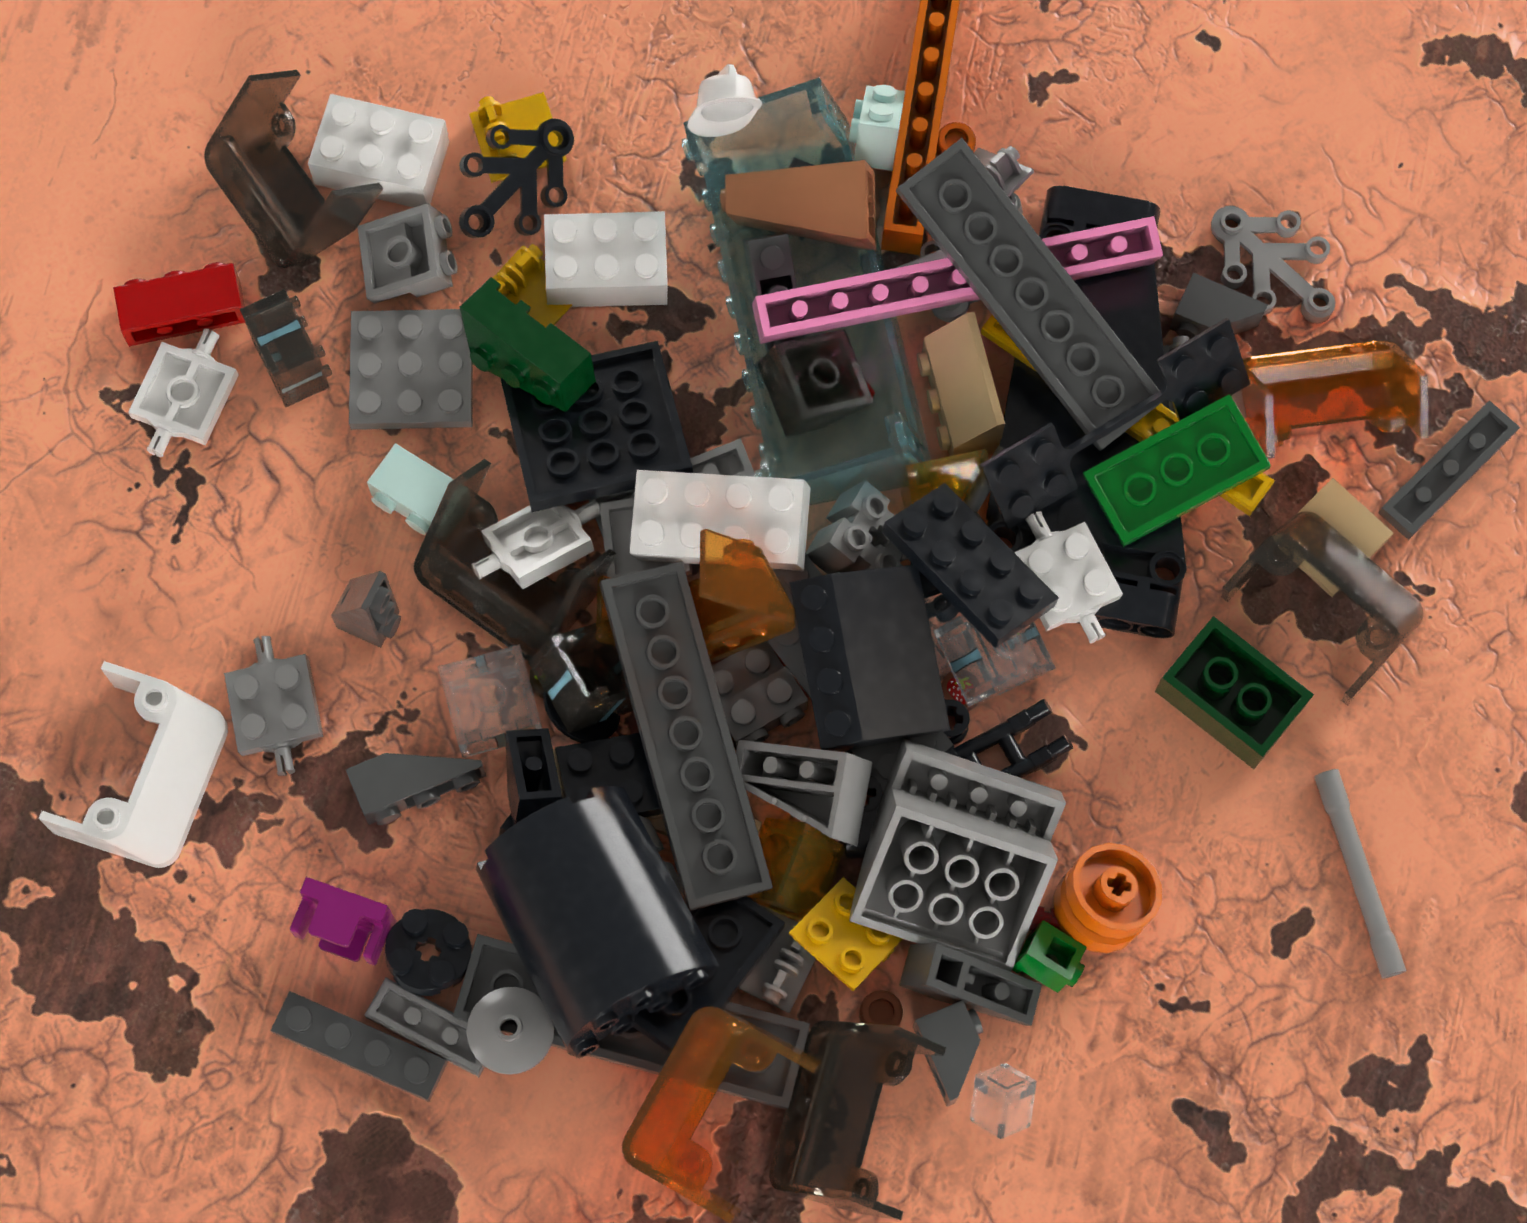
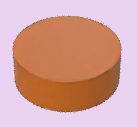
M952 122L946 124L939 131L937 153L939 155L961 138L974 152L976 145L974 131L964 123Z

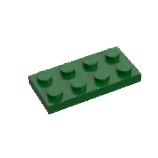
M1228 394L1083 472V477L1122 546L1125 547L1270 469L1271 464L1233 398Z

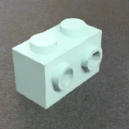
M866 85L864 100L856 99L850 127L849 142L856 143L854 161L866 160L871 168L893 171L905 91L896 90L889 85Z
M396 443L367 481L372 496L371 500L377 507L389 514L395 510L406 517L405 522L418 533L426 535L427 532H430L438 538L467 500L462 484Z

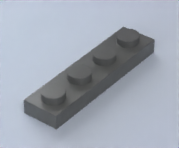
M1489 400L1382 506L1378 513L1409 540L1520 427Z
M289 991L270 1030L273 1034L430 1102L448 1063L446 1059Z

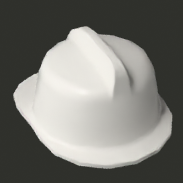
M727 64L718 75L701 81L698 90L697 107L691 114L687 127L692 133L704 137H717L734 133L744 128L751 121L757 110L762 106V101L755 97L750 80L746 76L737 74L734 65Z

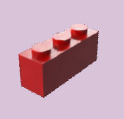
M215 262L206 265L200 270L190 272L181 270L166 273L164 277L151 280L132 279L125 282L124 285L113 287L120 329L129 347L203 332L204 329L212 330L248 322L240 279L233 263Z

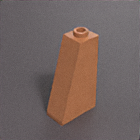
M866 160L725 175V188L720 191L721 208L737 225L773 232H784L788 235L866 250L877 249L875 172Z

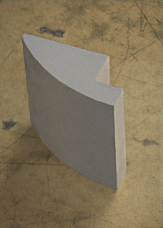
M903 738L866 847L851 907L850 922L918 944L939 943L1011 972L1058 861L1051 839L1066 805L1062 792Z

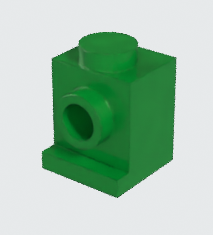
M1043 920L1026 937L1012 970L1016 973L1023 971L1058 993L1066 985L1073 987L1080 978L1085 968V965L1080 963L1087 947Z

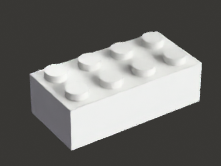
M637 470L630 554L639 561L670 563L682 561L686 564L804 571L811 488L804 479Z

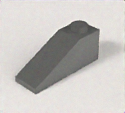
M924 943L910 944L899 986L949 1004H955L963 1000L967 1009L974 1008L975 1011L1032 1026L1042 984L942 944Z

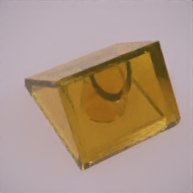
M766 817L759 834V839L773 888L749 895L748 897L775 912L796 920L803 919L829 892L845 847L805 822Z

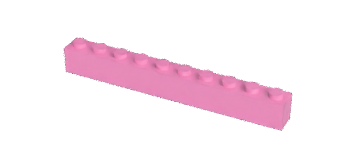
M1154 216L1042 239L1073 280L1152 265L1163 256ZM948 258L755 296L752 308L760 344L970 302L980 298Z

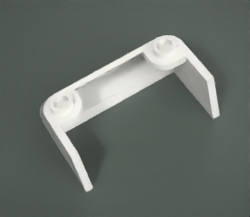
M104 661L101 670L115 688L135 694L134 705L139 715L146 721L159 725L128 802L115 798L99 799L90 806L82 824L45 811L41 812L39 819L55 835L155 868L167 867L174 863L181 853L226 740L228 725L223 715L217 709L172 684Z

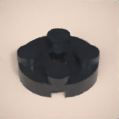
M412 909L407 911L402 919L392 927L385 944L386 964L396 983L404 990L420 996L437 995L441 993V990L448 989L452 985L454 987L460 983L465 977L472 954L469 932L464 923L446 912L434 909ZM426 944H434L435 949L441 953L439 957L431 956L429 961H424L421 959V952L417 949Z

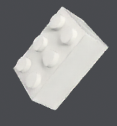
M330 94L308 161L314 185L409 207H417L426 203L430 204L450 142L446 122L435 117Z
M665 211L544 214L547 305L572 304V307L667 305L668 281Z

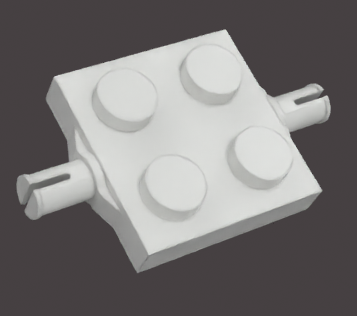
M204 329L195 349L178 348L165 342L161 343L128 411L131 418L149 424L156 429L146 449L149 453L156 454L157 457H163L171 437H184L206 445L239 376L235 368L221 364L210 356L217 340L220 338L216 332L211 330L210 333L209 329Z
M593 499L576 510L562 505L532 512L529 505L483 529L481 532L484 541L493 554L471 564L475 575L481 580L483 577L501 568L505 572L510 573L518 585L524 589L594 551L592 540L583 530L582 525L601 516L599 504Z
M1041 511L1036 512L1035 515L1034 513L1025 520L1028 522L1036 540L1032 545L1014 553L1059 597L1055 607L1040 617L1045 630L1049 631L1065 623L1080 622L1089 639V643H1094L1096 640L1099 641L1106 634L1103 632L1095 614L1101 607L1119 600L1123 593L1088 526L1083 522L1065 531L1051 532Z

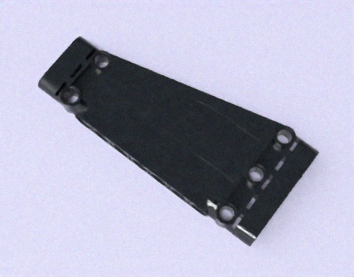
M1053 186L1046 193L1039 237L1043 239L1152 216L1155 217L1158 228L1160 207L1153 202L1068 186ZM1155 263L1074 280L1160 391L1163 390L1164 378L1157 361L1158 358L1164 355ZM1014 357L1004 413L1005 427L999 446L1007 449L1049 423L1054 424L1063 447H1067L1085 436V432L1038 372ZM1165 400L1161 403L1170 409L1169 400ZM1124 432L1100 451L1092 443L1077 452L1070 461V468L1078 488L1040 511L1051 532L1065 531L1085 522L1117 581L1123 595L1119 600L1101 607L1095 614L1101 628L1154 638H1171L1175 634L1182 583L1186 573L1181 516L1123 547L1083 477V472L1139 443L1138 440ZM990 491L986 513L987 526L998 537L1008 539L1013 546L1010 548L1013 552L1032 545L1036 538L1028 522L1023 520L1008 530ZM1165 567L1173 572L1175 579L1163 580L1157 575L1155 569Z

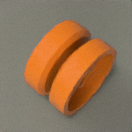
M1109 842L1092 846L1078 858L1072 868L1060 880L1054 893V914L1061 930L1086 946V950L1100 953L1122 950L1156 917L1162 903V883L1155 867L1142 853L1129 846Z

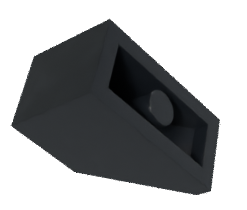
M549 729L506 731L507 791L513 825L534 812L561 800L562 793Z

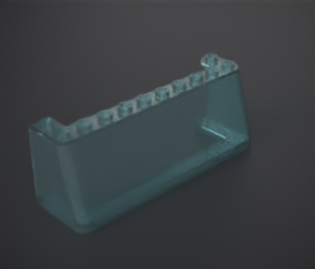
M820 77L758 97L762 101V106L757 110L751 121L744 128L728 135L717 137L698 136L687 127L688 121L683 122L686 138L682 139V147L685 156L689 162L695 161L700 176L705 178L706 188L702 189V197L709 212L712 211L714 223L710 224V233L715 246L720 247L722 259L718 260V269L723 282L728 283L731 294L726 296V305L731 318L736 319L739 330L734 333V341L741 356L744 355L747 368L742 369V377L747 391L753 393L755 405L750 407L753 423L757 430L761 429L763 443L758 445L761 457L760 469L755 471V476L804 479L811 488L809 505L835 501L841 493L865 480L880 492L934 480V469L897 316L807 334L805 336L808 354L769 361L765 343L760 344L752 308L754 297L742 239L777 232L737 225L721 208L720 191L725 188V175L789 168L794 157L813 165L854 161L856 145L853 142H849L850 125ZM877 232V249L866 250L788 235L797 288L885 270ZM828 335H834L842 345L840 349L848 353L863 374L862 380L868 381L875 391L874 399L862 407L855 406L848 396L850 392L843 389L828 368V361H823L816 351L817 343Z

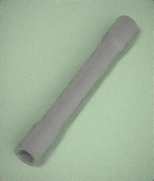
M1338 769L1322 772L1314 778L1325 811L1330 816L1358 899L1381 978L1384 979L1402 974L1407 970L1395 935L1390 930L1352 818L1350 802Z

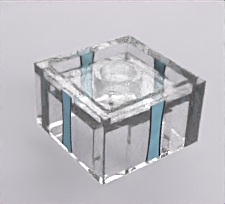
M963 615L956 617L933 631L968 707L1025 685L1056 668L1035 622H1032L997 648H994Z
M520 644L438 666L457 743L463 758L506 747V731L542 729Z

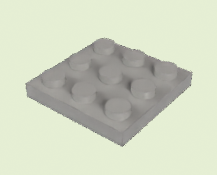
M460 309L351 311L349 426L351 430L472 427L473 363L470 359V350Z

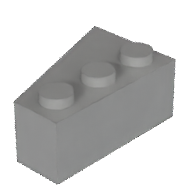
M738 740L736 756L747 791L781 808L798 820L813 826L832 839L854 846L858 845L872 768L871 761L846 752Z

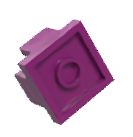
M306 877L300 890L302 900L290 927L292 934L296 938L304 940L308 931L311 936L320 938L319 948L321 950L353 962L360 960L364 950L363 957L366 962L376 966L387 936L395 923H397L388 905Z

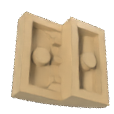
M1332 478L1276 535L1272 543L1326 593L1333 597L1359 572L1361 567L1394 533Z

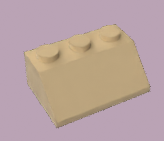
M969 312L924 337L922 352L917 353L920 374L922 377L928 376L931 389L927 390L929 409L932 414L938 413L941 426L936 428L939 446L942 451L948 450L951 463L994 454L1000 445L1005 427L1003 413L975 312Z

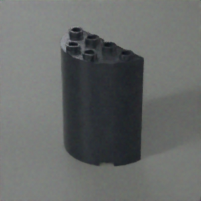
M606 786L590 790L582 801L572 803L568 796L534 812L495 839L485 850L488 859L478 862L476 865V871L568 1054L576 1056V1058L585 1057L596 1051L600 1047L598 1041L612 1033L615 1036L631 1029L636 1024L634 1020L635 1015L641 1010L647 1008L649 1013L659 1011L672 1002L671 996L683 988L690 990L703 984L709 978L707 973L718 967L711 950L623 787Z

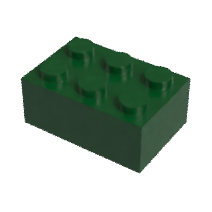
M1214 616L1164 674L1155 690L1156 693L1253 769L1258 766L1314 695Z

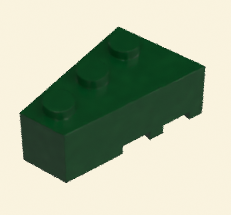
M490 277L460 306L472 363L481 371H489L504 379L510 386L521 388L534 395L540 402L547 405L551 404L566 412L596 382L591 353L552 323L546 328L527 314L531 309L529 305L522 300L515 305L498 291L501 284Z

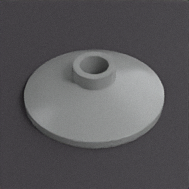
M518 987L499 988L485 995L474 1006L467 1023V1040L475 1058L486 1068L501 1074H518L535 1067L547 1055L554 1037V1024L541 998L529 990ZM511 1020L517 1023V1031L513 1035H504L501 1032V1027L504 1022Z

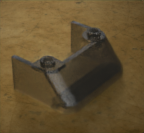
M297 70L249 75L204 151V159L208 171L269 257L280 268L299 266L354 232L383 190L380 183L332 190L325 200L287 148L294 138L296 123L292 113L284 104L301 76Z
M484 459L449 482L414 561V572L423 586L519 656L531 662L540 661L554 650L594 600L600 588V581L604 580L616 552L611 549L607 550L583 570L568 568L558 576L556 582L545 577L524 589L518 585L510 573L505 572L501 568L479 580L471 564L493 554L485 543L481 531L498 522L493 506L478 495L491 465L489 461Z
M1300 512L1291 517L1259 546L1222 587L1221 597L1226 602H1229L1260 566L1271 575L1287 576L1306 561L1369 616L1361 623L1356 632V645L1359 651L1372 664L1345 692L1341 701L1348 706L1417 630L1423 619V608L1416 597L1322 517L1313 512Z
M826 1020L819 1021L813 1025L808 1032L788 1110L786 1109L769 1170V1179L773 1188L793 1196L853 1213L901 1220L903 1211L876 1201L879 1194L878 1179L873 1172L861 1168L882 1086L900 1084L911 1072L914 1054L944 1056L946 1047L894 1025Z

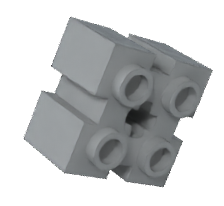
M867 480L839 495L826 517L832 524L818 531L806 551V555L826 574H833L837 571L842 573L903 566L900 562L908 559L881 532L884 522L895 516L887 509L891 500Z

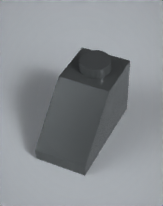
M1193 273L1175 311L1169 329L1176 331L1178 336H1188L1190 340L1223 319L1228 318L1234 335L1258 327L1268 304Z
M963 1000L918 1018L913 1024L915 1034L947 1107L955 1104L981 1041L978 1034L983 1033V1027L974 1008L967 1010Z

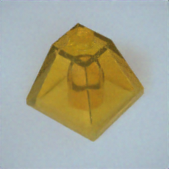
M987 449L905 465L901 489L904 509L943 483H946L965 502L983 473L980 464L988 460Z

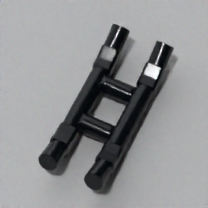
M1042 699L1028 709H1024L1008 718L1007 721L964 742L947 753L982 765L977 754L999 743L1011 764L1000 771L1023 778L1056 761L1057 758L1072 750L1073 745L1064 734L1050 744L1044 745L1025 757L1014 736L1034 726L1036 722L1052 713L1048 702Z

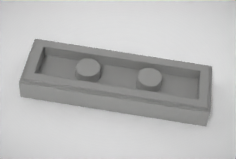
M385 977L364 1015L366 1018L477 1077H480L485 1068L475 1058L467 1040L468 1022L453 1018V1012L420 995L404 990L396 982Z

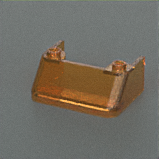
M1369 341L1260 355L1243 359L1251 383L1241 390L1247 422L1267 458H1275V448L1282 446L1284 441L1291 438L1292 429L1366 419L1372 425L1378 426V430L1382 432H1397L1402 430L1403 426H1409L1421 439L1429 438L1428 375L1393 342Z
M709 529L700 531V576L698 579L688 583L710 662L713 663L792 631L795 628V609L763 550L755 546L754 542L748 539H735ZM602 575L598 577L596 641L616 646L599 585L601 580L610 579V577Z
M713 1006L701 1008L689 1019L622 1142L623 1156L633 1168L726 1222L732 1223L740 1214L741 1209L704 1188L712 1173L713 1161L706 1148L691 1140L730 1066L734 1063L747 1071H761L772 1064L778 1053L813 1073L819 1070L823 1062L765 1029L721 1008Z

